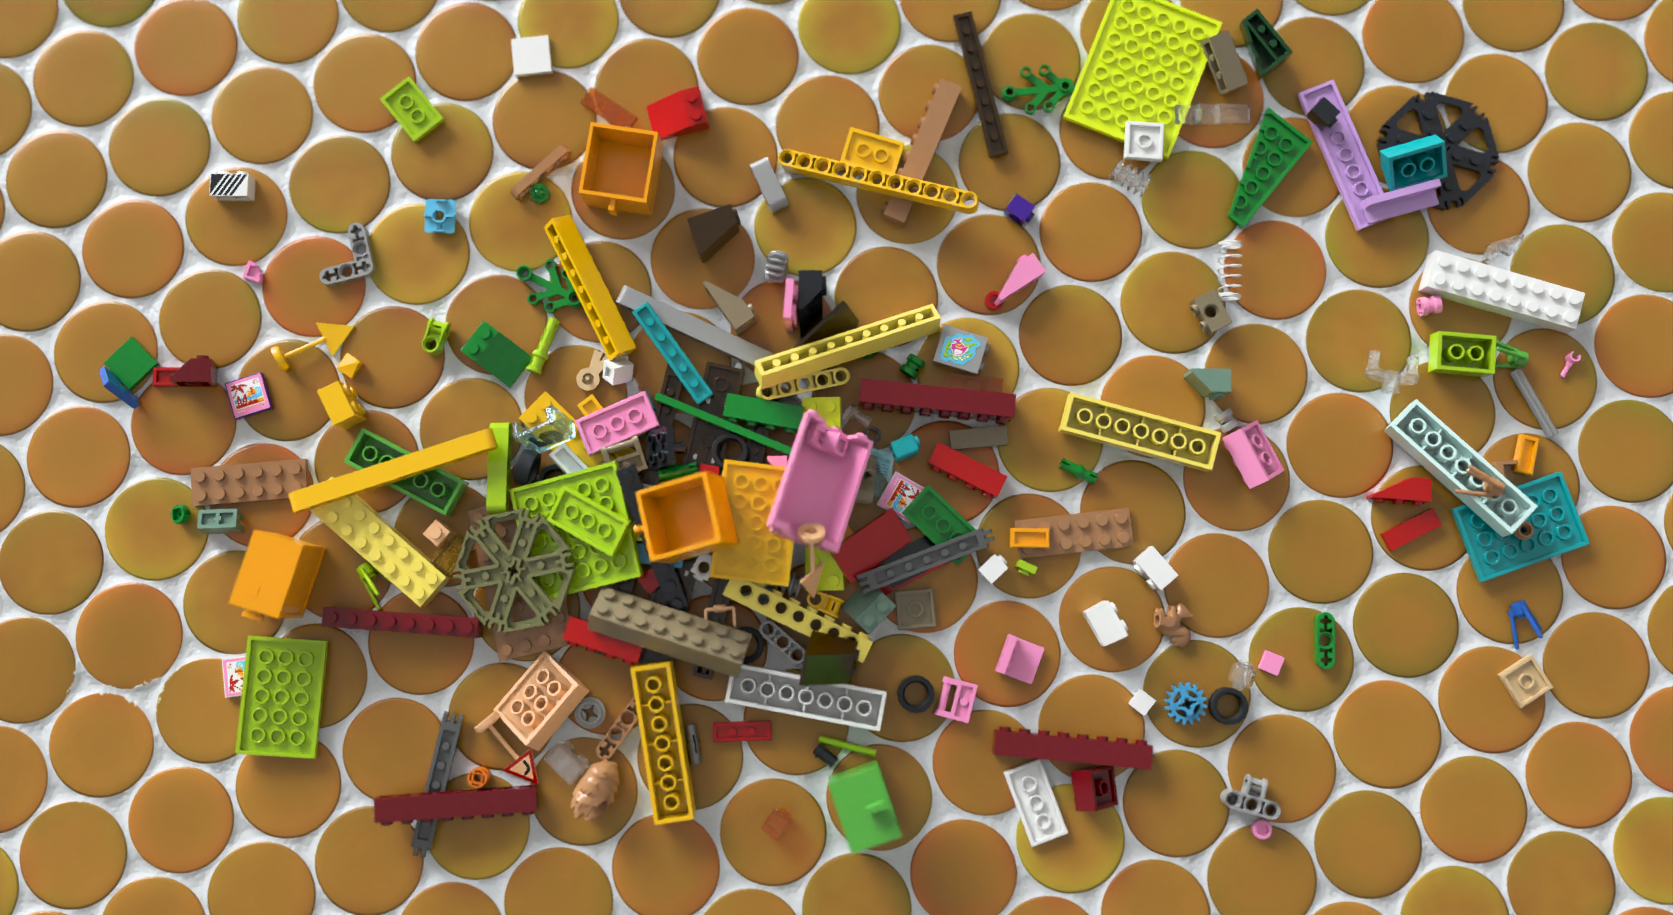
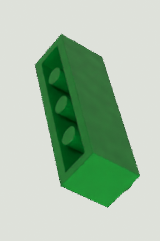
M727 393L723 417L727 418V421L738 424V421L746 422L747 426L757 427V424L765 425V429L776 431V428L784 429L785 433L795 434V431L799 430L804 407Z

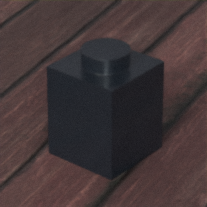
M1323 97L1306 114V117L1323 131L1327 126L1331 128L1338 121L1336 116L1340 111Z

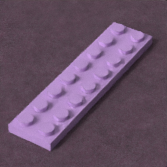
M1334 79L1300 92L1297 97L1305 115L1323 97L1340 111L1336 116L1338 121L1331 128L1327 126L1323 131L1308 118L1307 120L1356 231L1382 222L1378 221L1368 224L1361 202L1368 197L1383 194L1384 192Z

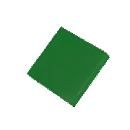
M131 336L104 364L129 390H133L153 371V367L159 365V362Z

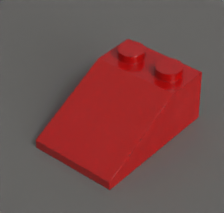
M699 86L681 90L646 106L652 131L659 133L661 141L710 129Z

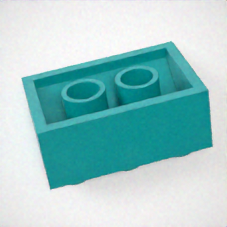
M1431 135L1379 151L1381 169L1390 191L1448 177L1445 141L1437 135Z

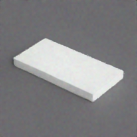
M1040 759L1003 772L1031 847L1068 834Z

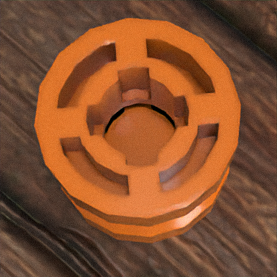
M484 766L471 770L468 774V783L474 788L487 785L491 780L490 770Z

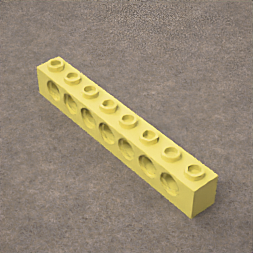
M729 579L722 595L808 637L812 633L811 622L818 619L821 622V626L818 630L813 631L828 634L831 628H836L838 630V637L847 639L853 636L855 641H858L857 650H860L858 661L864 662L873 643L869 640V635L861 631L859 634L852 632L853 627L844 623L840 626L834 623V618L826 614L824 617L817 615L818 610L807 606L805 609L799 606L800 601L791 597L787 600L782 597L783 593L772 589L770 592L764 589L766 585L763 583ZM744 585L751 587V593L748 596H743L740 593V589ZM760 594H767L769 597L768 602L764 605L758 602ZM779 602H783L786 605V610L783 613H778L775 609ZM796 611L803 612V619L799 622L793 619V614Z

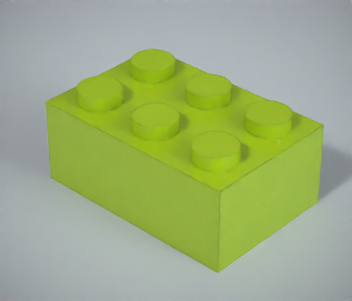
M1437 331L1431 334L1428 372L1475 377H1488L1495 374L1497 336Z

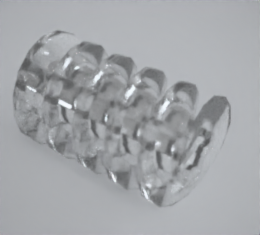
M1121 160L1116 164L1108 179L1115 176L1114 183L1121 180V187L1127 183V190L1129 191L1134 187L1133 194L1140 191L1141 198L1150 183L1151 175L1143 178L1144 171L1137 174V167L1130 170L1131 164L1129 163L1124 167L1125 160Z

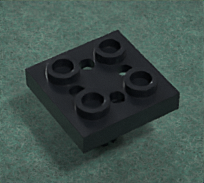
M664 426L648 432L647 442L650 449L649 463L651 470L676 465L675 454H684L686 446L684 442H674L673 426Z

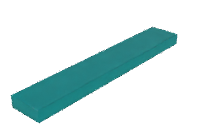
M645 302L635 309L632 314L698 406L714 394L650 304Z

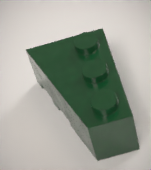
M1258 8L1241 21L1239 27L1257 78L1260 81L1285 62L1293 51Z

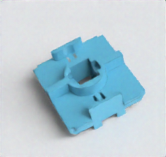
M445 199L426 200L424 232L455 233L456 201ZM439 212L444 213L443 220H438Z

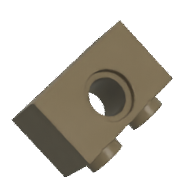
M1215 289L1190 302V310L1194 316L1198 317L1200 321L1199 326L1204 333L1206 332L1207 336L1232 323ZM1206 309H1209V310L1212 311V313H1213V317H1212V318H1211V317H1208V316L1206 315V313H1205V310H1206Z

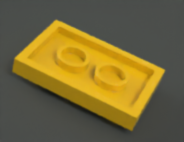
M850 127L840 161L896 174L904 142Z

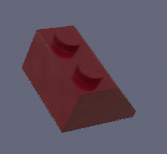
M197 355V358H190L169 377V381L176 387H217L218 365L209 356Z
M1098 766L1071 771L1076 811H1099L1118 805L1113 766Z

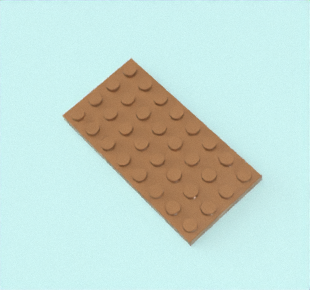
M510 501L509 512L514 511L512 501ZM486 507L468 511L470 525L475 526L477 529L480 528V524L477 522L478 519L495 515L487 514ZM516 519L498 522L495 525V531L511 548L517 530ZM476 542L475 549L479 567L494 565L495 563ZM516 565L510 569L513 572L512 575L518 573ZM499 584L484 586L489 611ZM518 593L511 613L512 620L519 622L533 619L536 613ZM567 598L562 612H559L558 616L553 615L552 612L549 613L552 621L546 625L502 633L503 631L497 632L498 624L495 623L492 629L499 662L568 646L567 640L562 639L570 618Z

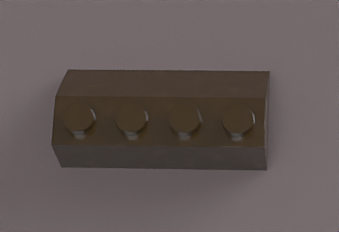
M842 301L793 348L859 328L857 326L859 320L848 305Z

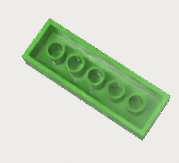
M362 428L344 462L361 470L411 454V452L370 430ZM442 468L388 484V486L449 517L452 516L469 485L465 480Z

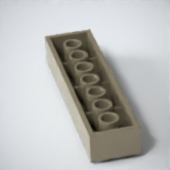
M606 586L602 587L589 613L587 626L589 630L738 678L752 637L750 633Z

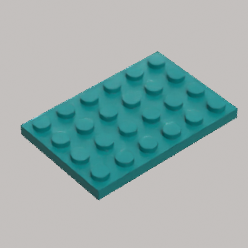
M1561 471L1516 486L1538 506L1525 519L1534 528L1533 535L1529 539L1520 540L1513 533L1501 537L1466 504L1450 509L1478 582L1498 577L1590 544ZM1521 527L1520 532L1523 534L1525 530Z

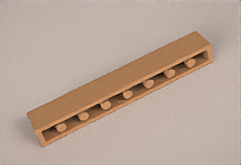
M942 78L939 84L935 83L932 90L934 97L932 101L928 100L924 111H927L925 118H920L917 128H920L919 132L913 135L910 142L913 146L911 151H906L903 159L905 165L903 168H899L897 175L924 181L961 94L962 86ZM897 183L896 185H892L891 188L896 189L901 184ZM913 187L910 189V192L915 193L919 188ZM891 196L889 202L885 201L881 211L884 213L883 219L904 227L914 201Z

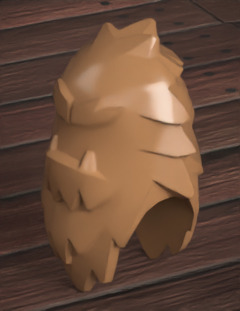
M603 759L601 762L593 763L586 770L572 795L571 809L574 810V817L576 819L584 815L585 821L592 818L596 820L608 809L610 803L614 802V793H618L617 785H620L617 763Z

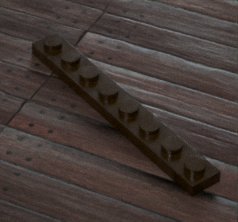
M972 11L953 15L989 159L1007 155L1008 149Z

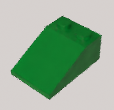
M485 321L481 323L460 350L510 388L532 359V356Z

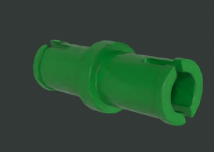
M1065 458L1061 460V465H1059L1058 469L1072 474L1073 478H1080L1092 485L1095 484L1098 473L1084 468L1082 464L1077 465Z
M696 461L684 465L676 464L674 467L661 470L658 469L661 482L674 478L681 479L683 476L699 473Z

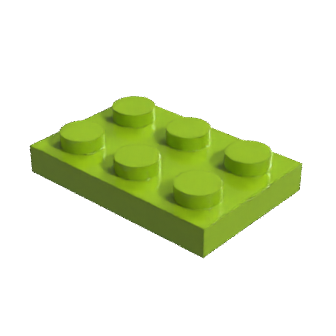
M410 76L380 98L415 143L445 121Z

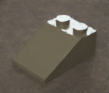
M708 281L703 282L707 293L738 336L757 324L756 311L750 303L747 305L744 300Z

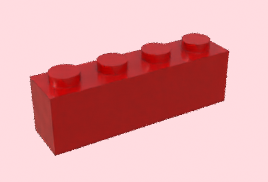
M940 442L937 443L927 463L930 465V470L939 474L942 471L948 474V479L954 482L959 480L965 483L964 487L972 491L977 489L982 492V496L988 499L998 497L1008 477Z
M570 616L562 638L567 640L568 645L578 647L580 644L586 646V651L597 653L598 650L604 652V656L615 659L617 656L623 658L622 662L629 665H634V662L640 663L644 647L587 629V620Z

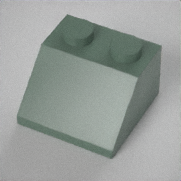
M1192 368L1183 374V378L1202 397H1209V400H1220V398L1225 397V395L1231 392V369Z
M866 584L861 586L841 608L870 635L896 605L879 589L862 594L861 590L868 588Z

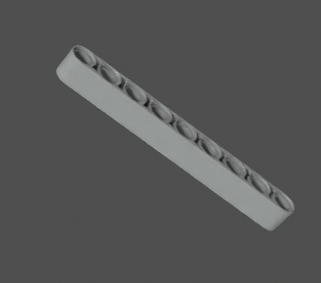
M623 285L615 302L632 312L645 302H648L665 327L754 368L756 360L775 355L768 350Z

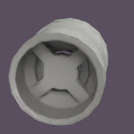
M1231 408L1213 417L1220 424L1222 433L1240 425L1238 420L1234 419Z

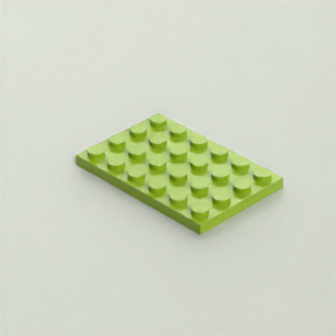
M248 636L235 754L317 758L329 641Z

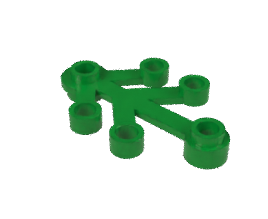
M1043 64L1039 67L1038 73L1041 77H1046L1053 83V85H1047L1032 74L1030 67L1024 66L1021 68L1020 77L1027 79L1035 87L1015 89L1013 86H1006L1002 90L1001 97L1003 101L1010 103L1019 96L1036 95L1032 102L1026 104L1024 109L1027 115H1033L1048 93H1055L1051 100H1047L1043 105L1044 112L1051 113L1062 96L1067 97L1073 93L1074 83L1069 78L1060 79L1050 71V67L1047 64ZM1045 68L1048 72L1043 73L1041 69ZM1024 70H1027V71L1029 72V74H1028V75H1024V74H1023V71H1024ZM1062 85H1068V89H1064ZM1010 90L1013 94L1008 95L1006 91ZM1050 104L1052 109H1047L1046 105ZM1031 106L1034 110L1028 111L1027 107Z
M547 260L545 262V268L549 272L552 282L533 274L532 270L526 265L518 267L516 275L521 281L527 282L530 280L548 289L536 294H529L527 300L531 305H537L541 300L560 295L565 298L545 303L544 309L546 312L552 314L556 309L567 305L572 308L582 306L580 300L573 302V297L577 296L569 278L564 276V269L561 275L567 282L568 290L562 288L556 271L557 264L555 261ZM553 263L554 267L549 269L548 264ZM527 271L529 273L528 276L523 277L522 274ZM536 296L537 300L531 302V297ZM552 304L554 306L553 309L548 310V305Z

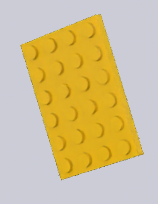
M724 459L722 476L725 479L724 482L739 545L713 552L710 577L780 586L789 585L794 542L771 532L766 527L786 467Z

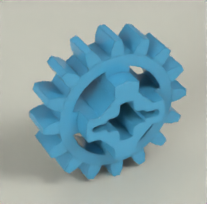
M1179 682L1178 688L1172 685V692L1166 691L1169 698L1163 700L1168 703L1164 709L1170 710L1168 717L1175 716L1174 722L1180 720L1181 724L1185 725L1186 721H1188L1192 725L1193 719L1200 721L1199 714L1205 715L1202 709L1208 707L1203 704L1207 697H1201L1204 691H1197V685L1194 684L1191 687L1190 682H1186L1185 686H1183ZM1186 690H1189L1192 693H1194L1196 697L1189 696ZM1185 700L1192 701L1186 704V707L1180 706ZM1175 710H1181L1184 716L1179 715Z

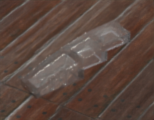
M1247 104L1175 105V125L1250 124V105Z

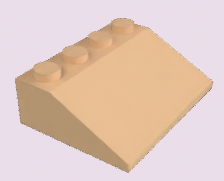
M543 651L494 708V711L499 714V717L526 746L539 751L590 690L547 651Z

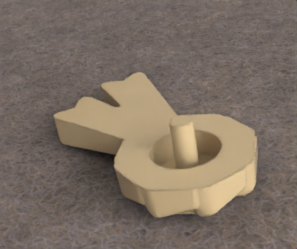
M595 349L590 366L581 369L577 374V385L581 389L591 391L599 385V373L603 371L604 360H608L607 355L602 359L603 351L598 352Z

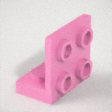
M1008 634L995 671L1032 684L1044 647Z

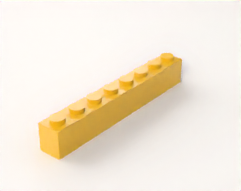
M571 215L552 218L544 229L609 361L628 356L636 349L634 340L631 338L626 324L622 320L618 308L614 304Z

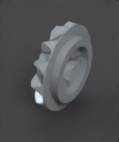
M594 697L582 699L574 711L578 724L588 729L599 726L604 721L606 714L604 704ZM591 707H593V712L596 713V715L598 716H591L590 718H588V713L585 712V710L583 709L589 710Z

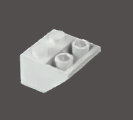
M1101 601L1082 612L1101 646H1107L1128 636L1126 632L1128 628L1125 622L1119 620L1116 615L1118 610L1113 602Z

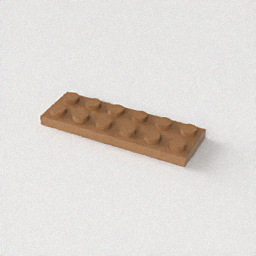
M308 459L191 468L192 506L194 507L289 499V493L309 487Z
M1129 508L1014 521V528L1050 529V548H1017L1018 559L1134 546Z

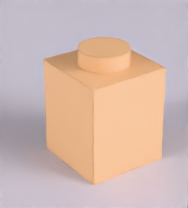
M437 519L423 533L437 547H444L456 534L442 520Z

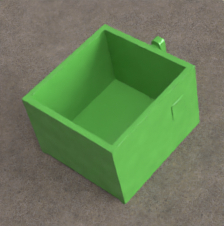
M877 759L829 776L828 785L851 854L902 837Z

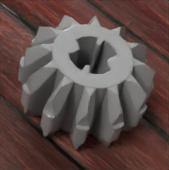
M772 250L768 254L765 265V278L773 283H782L784 281L789 264L787 253Z

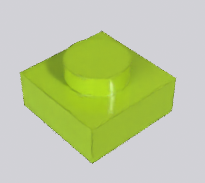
M1021 559L1015 565L1019 569L1018 572L1025 576H1029V574L1034 575L1038 568Z

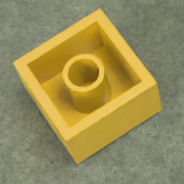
M336 381L317 391L333 426L347 430L366 420L364 415L366 411L363 405L358 403L356 399L358 394L354 387Z

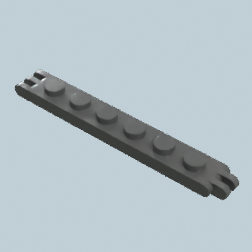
M979 528L856 575L857 579L865 577L864 581L859 582V586L868 585V588L862 589L861 592L865 594L989 546L988 542L995 540L994 536L988 538L985 536L992 533V530L984 531L983 528Z
M444 711L424 792L446 791L464 715L460 714L458 722H456V713H452L451 719L447 720L449 712ZM439 818L429 823H421V820H417L411 847H414L413 856L418 855L419 849H422L421 857L425 858L427 850L431 851Z

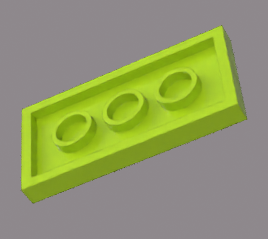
M563 485L547 518V521L611 557H615L632 522L567 485Z

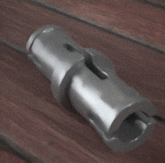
M696 723L684 725L687 741L686 748H688L690 764L702 763L699 748L701 742L698 740Z

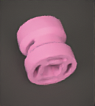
M1433 295L1430 298H1417L1416 310L1419 316H1427L1429 313L1435 315L1442 312L1443 304L1439 295Z

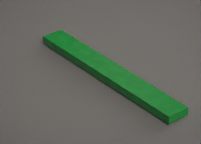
M656 393L654 399L656 402L790 457L792 447L661 393Z

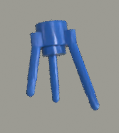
M1525 600L1509 605L1511 610L1507 612L1510 617L1516 650L1519 649L1514 616H1517L1518 619L1527 617L1538 637H1543L1540 632L1542 627L1530 611Z

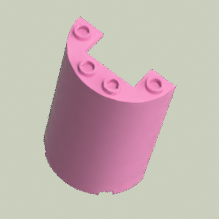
M808 410L804 413L766 527L771 532L785 539L809 547V544L799 540L797 530L806 523L820 524L825 529V537L821 542L814 544V547H819V550L838 553L874 441L867 439L868 436L862 433L846 435L842 433L840 428L827 426L825 419L819 417V413ZM811 423L818 424L826 431L841 433L849 439L844 458L815 449L805 442Z

